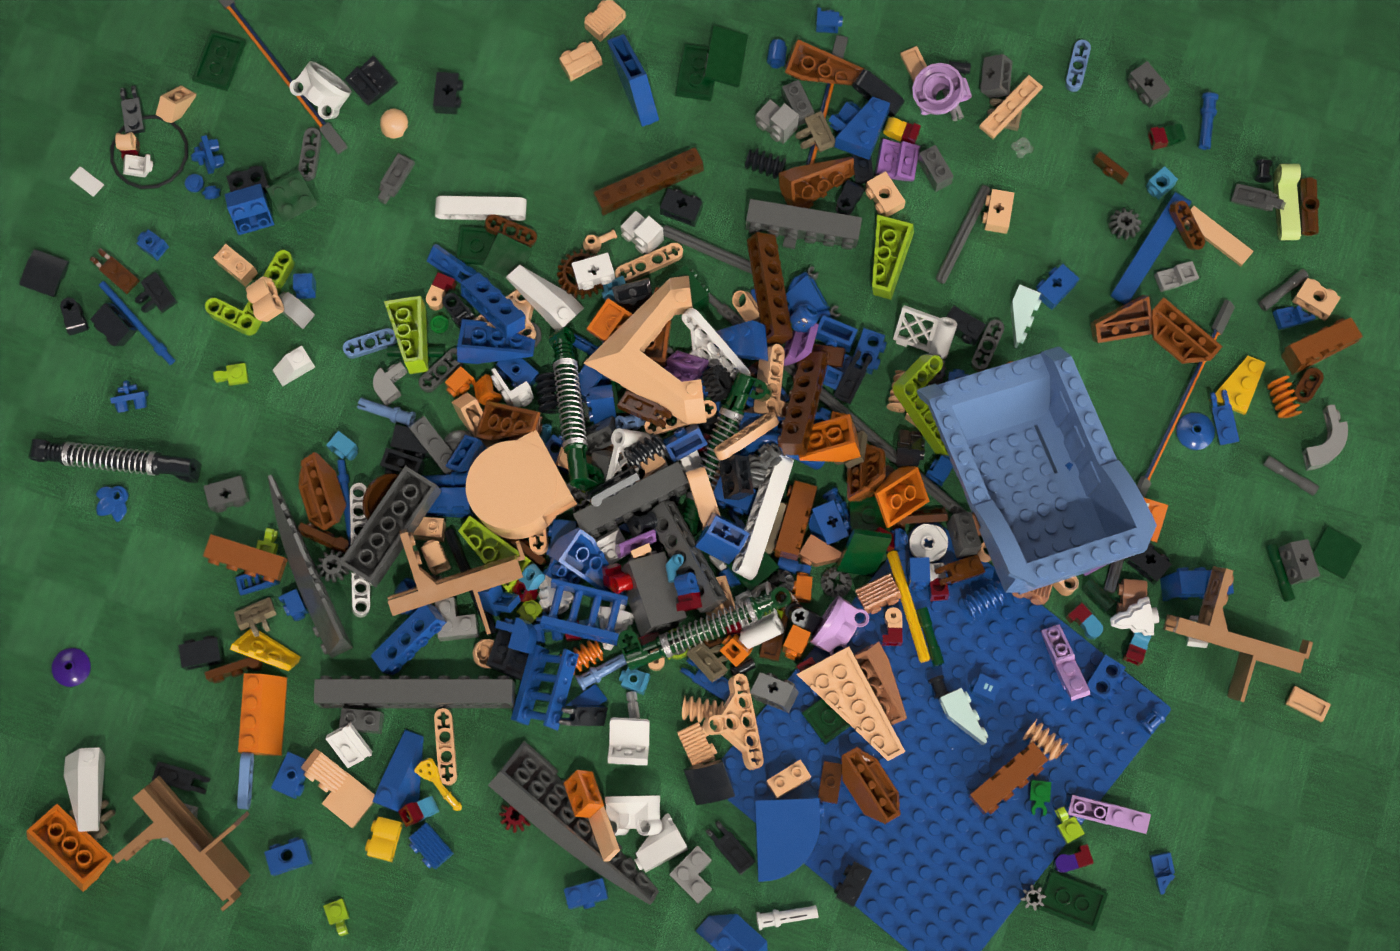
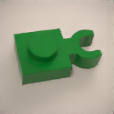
M1031 780L1029 801H1035V805L1031 808L1032 815H1035L1036 808H1041L1042 816H1046L1047 808L1044 802H1050L1051 782Z

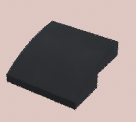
M374 55L361 68L357 66L345 78L347 83L368 106L398 84L397 80Z
M34 249L25 266L19 285L51 297H56L61 279L65 278L69 261Z
M649 278L612 287L615 303L632 314L653 295Z
M499 629L486 665L521 681L529 653L508 648L512 633Z
M722 759L706 765L699 763L683 769L696 805L714 803L735 797Z

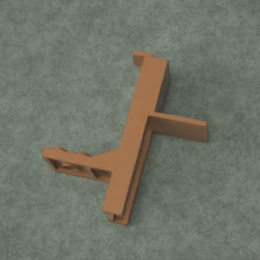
M407 528L400 530V537L417 587L387 596L392 616L473 590L486 633L491 634L478 592L523 578L518 561L524 560L525 556L520 542H515L519 555H513L435 580L419 566V564H422L419 552H414L413 546L416 545L413 533H408Z
M1213 566L1197 622L1167 614L1163 629L1239 651L1227 697L1244 702L1256 661L1301 673L1304 659H1309L1313 642L1303 639L1299 652L1228 632L1223 606L1228 601V588L1234 580L1233 570Z
M160 776L133 797L153 823L112 857L117 864L123 859L128 861L152 839L168 838L222 901L228 899L220 908L222 911L240 897L241 893L238 888L251 874L221 840L249 815L248 811L216 838H213Z

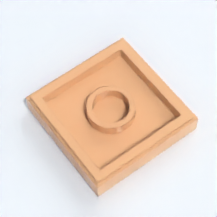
M349 774L335 794L331 792L322 804L347 825L354 828L374 802L372 801L375 794Z

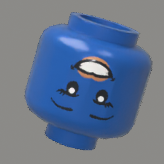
M809 304L798 306L790 316L792 328L797 332L807 333L810 327H813L818 322L817 310Z

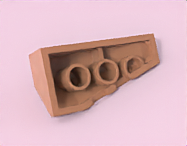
M880 642L854 653L855 659L890 724L893 725L906 720V712L892 668Z

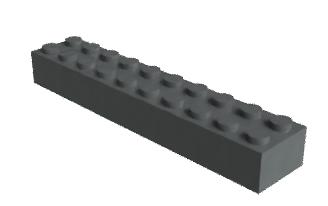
M320 676V679H315L314 704L319 708H514L516 702V684L513 679H509V676H498V679H490L489 676H478V679H470L469 676H458V679H450V676H439L438 679H431L430 676H419V679H411L410 676H399V679H391L390 676H380L379 679H372L371 676H360V679H352L351 676H340V679H332L331 676Z

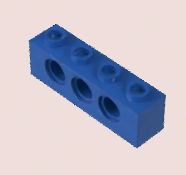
M478 272L460 282L461 296L507 339L525 329L526 317L524 312L517 309L510 299L502 295L501 291L495 288L488 278H484Z
M428 604L419 607L371 654V657L383 673L394 675L401 670L407 661L415 656V653L421 647L428 643V640L434 634L440 632L447 622L434 605Z

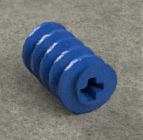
M996 580L994 586L992 584L987 585V590L982 587L980 588V593L975 590L973 596L967 594L966 599L963 598V602L969 614L976 618V611L983 615L982 608L989 612V605L997 608V601L1004 605L1003 599H1007V595L1000 582Z

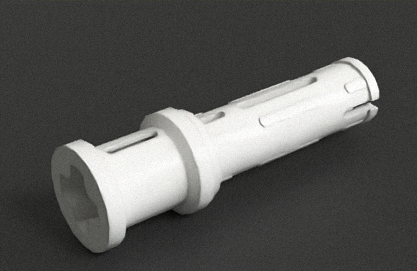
M814 905L785 911L773 909L772 912L761 914L756 912L758 929L762 930L764 927L770 926L777 928L782 923L818 918L817 907Z

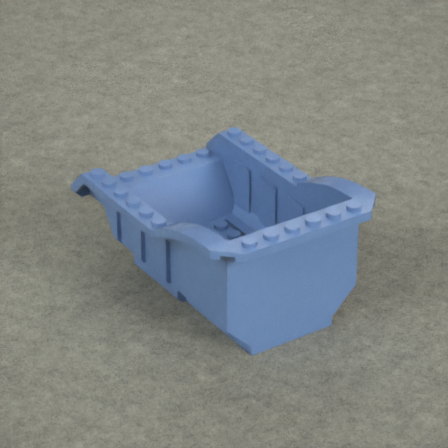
M1061 347L1045 350L1031 357L945 383L933 384L917 389L919 398L929 406L941 440L944 442L951 464L964 490V495L971 512H974L981 527L979 531L1005 593H1018L1020 595L1090 572L1091 569L1143 553L1147 550L1157 526L1135 482L1122 463L1117 460L1072 356ZM1068 462L1073 464L1070 471L1065 466Z

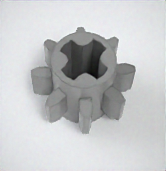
M1030 885V891L1022 890L1026 895L1020 899L1022 901L1026 900L1025 908L1032 905L1034 911H1036V905L1044 906L1041 898L1046 896L1039 893L1042 888H1038L1035 891L1033 885ZM1036 892L1038 901L1030 903L1028 895L1030 893L1035 894Z

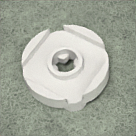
M922 524L912 532L909 539V548L915 558L929 557L930 563H933L945 555L948 548V537L939 526ZM925 539L928 541L933 540L932 548L924 546Z

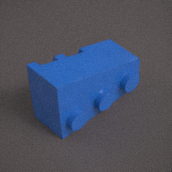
M872 97L835 139L834 148L869 160L888 116L890 103Z
M751 320L716 331L738 358L768 361L766 327L764 324Z
M466 487L439 488L442 492L425 515L458 518L474 517V511L467 499Z
M1201 567L1195 568L1194 571H1189V568H1178L1177 572L1160 578L1163 601H1169L1175 597H1181V600H1187L1188 597L1204 599L1212 569L1206 570V568ZM1233 583L1228 588V595L1234 593Z

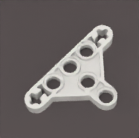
M688 308L682 315V321L691 330L692 350L689 354L708 359V366L710 367L718 364L723 365V368L726 367L727 372H730L733 380H735L737 372L751 376L749 369L696 309Z

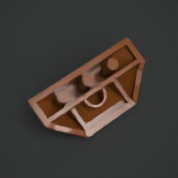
M1164 297L1152 310L1153 340L1182 364L1211 361L1223 347Z
M866 444L864 462L849 469L847 468V499L849 501H862L872 497L882 484L886 476L885 451L883 449Z
M314 452L301 460L300 466L302 468L298 487L309 521L320 527V529L327 530L340 521L346 508V503L335 470L318 453Z
M858 747L843 754L842 781L863 814L884 824L900 816L899 792L879 761L868 753L861 751Z

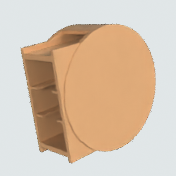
M537 430L517 440L504 441L490 446L475 459L467 475L466 495L470 507L486 528L504 538L524 539L534 536L546 529L557 515L577 505Z

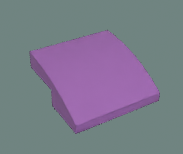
M882 139L880 141L875 175L878 176L886 171L891 179L914 181L920 146L904 141L897 143Z
M816 323L813 327H810L807 333L793 331V337L786 342L784 347V366L794 364L812 352L819 324Z
M677 350L667 358V366L664 369L681 382L699 380L702 372L707 368L709 360Z
M649 530L616 544L615 553L618 559L630 554L632 550L648 543L649 545L656 542L655 530Z

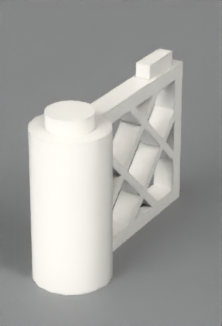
M904 305L893 340H896V344L905 347L910 345L946 359L957 328V322L948 317L939 318ZM905 313L912 314L916 320L908 323ZM929 320L934 322L933 327L926 329L922 321ZM918 323L922 331L914 334L910 326ZM907 328L911 336L907 338L900 336V330ZM925 335L928 340L927 345L920 343L917 337Z
M621 428L614 430L611 436L614 449L606 481L613 478L616 472L618 475L622 473L621 468L625 464L628 469L630 468L624 456V450L627 449L631 452L630 447L632 445L637 447L638 441L644 444L643 439L645 437L650 439L648 433ZM621 452L624 458L618 462L619 453ZM635 468V471L637 472V474H638V476H639V478H640V474H639V470H640V469H639V468Z
M767 581L750 593L746 591L735 596L736 601L734 603H738L741 607L742 600L748 597L756 598L765 589L767 595H769V592L772 591L771 583ZM774 608L773 612L762 616L761 620L755 621V623L752 621L749 625H747L745 619L742 620L743 627L739 640L745 647L750 649L784 633V627L778 618L777 610Z

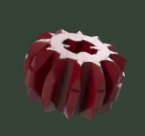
M506 805L502 806L506 813L500 812L499 815L506 818L500 822L501 824L508 823L505 827L506 830H510L513 826V832L517 833L519 826L523 832L525 831L524 823L530 827L531 824L526 821L527 818L522 814L519 815V820L516 821L515 818L512 820L513 812L517 811L513 806L510 805L509 808Z

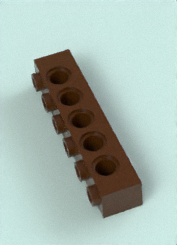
M696 147L595 191V201L602 216L703 172V161Z
M756 232L747 240L760 323L766 327L767 343L783 345L793 337V331L790 323V313L788 311L776 235Z
M811 352L807 357L797 362V373L793 377V389L789 393V405H786V417L782 421V433L778 437V446L781 447L783 455L806 456L828 366L824 352Z

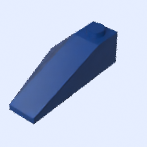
M462 319L457 344V362L481 364L533 357L535 340L517 333L507 339L497 329L487 326L486 322Z
M580 528L558 538L547 555L595 588L611 592L604 585L602 567L610 564L606 560L604 553L597 546L595 539Z
M407 730L404 731L372 802L398 812L406 804L415 803L420 800L421 776L415 773L414 769L422 761L423 736Z

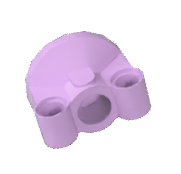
M944 63L931 64L922 69L916 76L912 87L913 98L919 106L922 115L948 113L956 108L960 102L972 97L967 79L963 78L957 69ZM947 89L950 91L944 99L936 100V95L940 90Z
M837 596L823 614L822 618L824 620L814 636L811 635L810 643L829 652L831 656L834 654L836 646H842L843 649L847 647L846 644L853 636L856 628L864 627L868 624L869 615L865 610L856 609L850 602ZM862 612L864 614V621L856 623L855 615Z

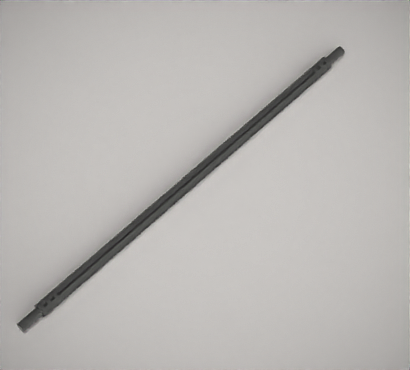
M708 293L710 297L709 303L733 326L745 322L725 303L722 304L713 295ZM796 364L783 367L793 377L797 373ZM822 388L819 400L832 411L850 414L856 431L858 433L864 431L868 435L867 441L873 446L883 449L885 456L898 468L909 466L908 464L897 465L896 450ZM920 472L926 492L952 514L967 512Z

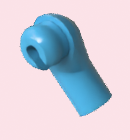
M550 424L542 425L540 437L545 445L551 438L552 426Z
M681 554L673 555L666 563L669 583L674 582L677 576L676 571L683 564L684 557Z

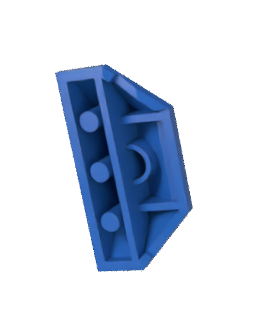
M738 914L708 916L696 930L716 951H768L767 941Z

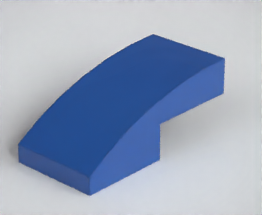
M845 354L843 368L828 365L823 385L837 390L853 357Z
M595 684L566 706L602 705L608 699Z

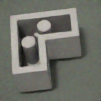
M769 100L756 114L755 122L759 129L762 131L766 130L770 133L773 140L776 142L780 141L784 145L798 129L799 114L785 103L780 108L772 100Z
M454 597L435 602V607L447 622L441 631L437 633L440 641L479 637L477 616L475 614L458 616L457 601Z
M698 846L669 874L697 904L712 891V888L699 876L712 860Z

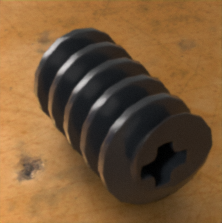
M751 148L745 162V169H749L752 166V171L755 172L759 168V174H763L766 170L767 177L773 173V179H777L779 173L784 171L787 158L780 162L779 155L773 159V153L766 157V151L759 154V148H756L754 152H752Z
M554 372L544 373L535 378L537 383L536 390H538L537 397L539 398L537 401L540 405L538 410L544 414H558L560 409L557 408L559 402L556 399L559 397L555 394L557 387L554 385L557 381L553 379V377H556Z
M652 433L650 434V439L647 437L643 439L644 444L638 441L637 447L632 445L630 447L631 452L627 449L624 450V456L632 469H634V466L642 469L641 462L648 465L647 458L655 461L654 454L661 457V450L668 453L667 447L659 435L656 436Z

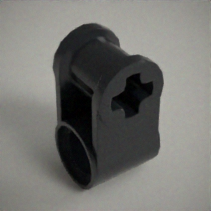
M848 180L837 200L836 213L851 215L856 204L860 201L865 188Z
M448 293L443 297L444 308L459 329L461 328L462 319H475L470 309L464 305L456 294ZM451 300L457 302L456 305L453 307L447 306L448 302Z
M73 298L63 299L60 308L69 336L89 330L81 305Z
M652 511L647 512L643 516H634L626 522L632 538L657 527V518Z
M795 602L790 603L785 608L786 617L800 628L811 632L813 636L824 620L815 612Z

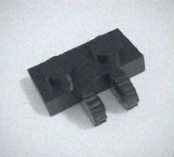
M156 272L140 282L146 291L137 296L135 302L141 304L148 300L149 297L152 299L141 307L143 313H148L155 306L163 313L178 303Z

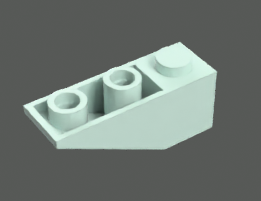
M1019 285L1010 306L1015 348L1018 347L1019 343H1024L1027 333L1024 332L1026 326H1031L1034 320V316H1031L1033 310H1038L1042 301L1038 299L1041 293L1023 285Z
M962 688L940 697L939 703L947 719L981 745H985L988 734L985 728H981L978 720H980L979 715L975 709L972 710L969 704L971 699L967 691L963 692Z

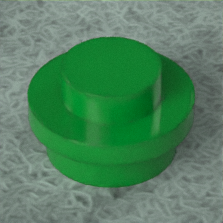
M442 315L434 316L430 321V328L436 334L446 332L449 327L447 318Z

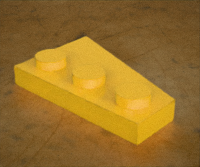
M1247 356L1215 393L1217 404L1224 406L1221 393L1222 390H1226L1232 410L1245 415L1266 362Z
M251 629L232 643L230 650L286 671H290L299 663L301 658L261 631H259V636L255 637Z

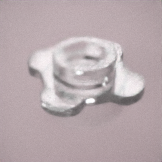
M1022 137L1011 145V148L1016 151L1018 158H1023L1025 154L1033 152V147L1030 146V142L1026 137Z

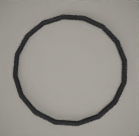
M157 115L143 116V119H159L164 121ZM174 122L170 123L180 132L185 143V156L179 170L170 179L157 185L145 186L129 182L119 173L114 163V146L116 144L114 137L110 146V162L116 175L127 185L140 189L159 188L172 182L182 172L188 158V141L179 126ZM123 126L117 133L121 134L125 127Z

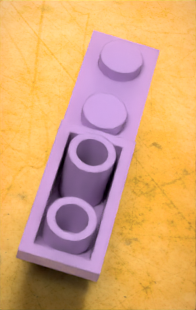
M1060 624L1041 630L1056 673L1071 701L1090 695V689L1075 661V655Z
M1072 795L1068 815L1144 834L1147 833L1151 817L1149 813Z

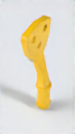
M427 758L421 761L414 769L415 773L423 779L433 782L443 796V799L455 811H460L462 809L461 803L443 786L438 767L433 759Z

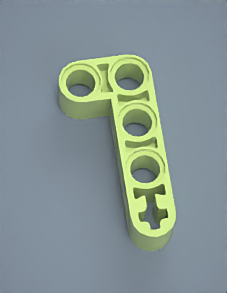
M1299 163L1279 164L1274 172V193L1278 195V199L1286 202L1284 210L1276 209L1277 230L1280 241L1299 240L1301 236L1297 183L1301 176Z

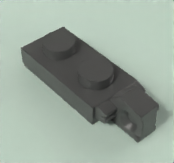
M399 153L397 154L380 182L379 190L381 193L378 196L379 202L386 205L391 196L395 197L415 165L413 160Z
M1242 184L1236 185L1231 199L1232 203L1265 211H1272L1273 208L1284 210L1286 202L1278 199V195L1272 191Z

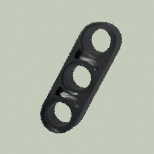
M863 69L852 83V87L868 101L875 97L889 102L888 116L894 117L905 102L898 93L868 70Z

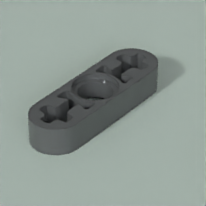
M308 128L304 132L298 170L305 181L313 180L317 173L322 136L316 128ZM315 134L316 137L313 139V145H311L310 137ZM313 150L315 155L313 158H306V152ZM307 163H309V169L311 172H308V175H305L303 171L307 170Z
M992 320L989 322L971 361L974 370L981 372L987 369L1004 332V324L1001 321ZM996 325L999 331L995 333L993 338L991 337L992 328ZM985 341H990L993 344V348L985 350L982 344ZM984 354V364L978 366L976 360H979L981 355Z
M457 348L449 350L420 377L419 386L422 391L426 393L433 392L463 364L452 358V355L457 356ZM446 360L451 364L452 368L445 362ZM445 366L447 372L444 375L437 374L438 367ZM434 373L435 377L439 380L436 381L434 378L431 381L432 385L430 387L428 385L425 386L424 381H430L433 378L431 374Z

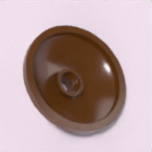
M383 474L374 479L367 487L362 503L367 521L399 476L398 474Z

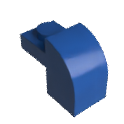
M852 101L846 102L839 114L832 115L828 120L832 123L830 127L840 133L862 108Z
M501 585L478 592L483 609L494 616H498L501 612L511 613L521 601L517 594L504 593Z
M516 617L515 621L505 618L504 622L497 620L495 628L512 632L508 648L529 654L534 653L537 633L531 622Z

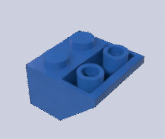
M261 184L225 194L227 209L238 235L274 225L268 201Z
M713 512L695 547L730 564L743 548L750 533L747 529Z

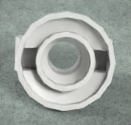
M310 61L299 77L290 83L291 93L295 96H305L310 102L318 106V114L323 119L336 118L339 115L340 108L352 93L348 85L337 75L313 61ZM299 83H302L303 85L302 92L298 90ZM328 106H330L332 110L330 116L326 113V108Z
M660 795L605 797L606 813L615 836L626 835L630 829H637L638 833L643 836L658 835L662 831Z

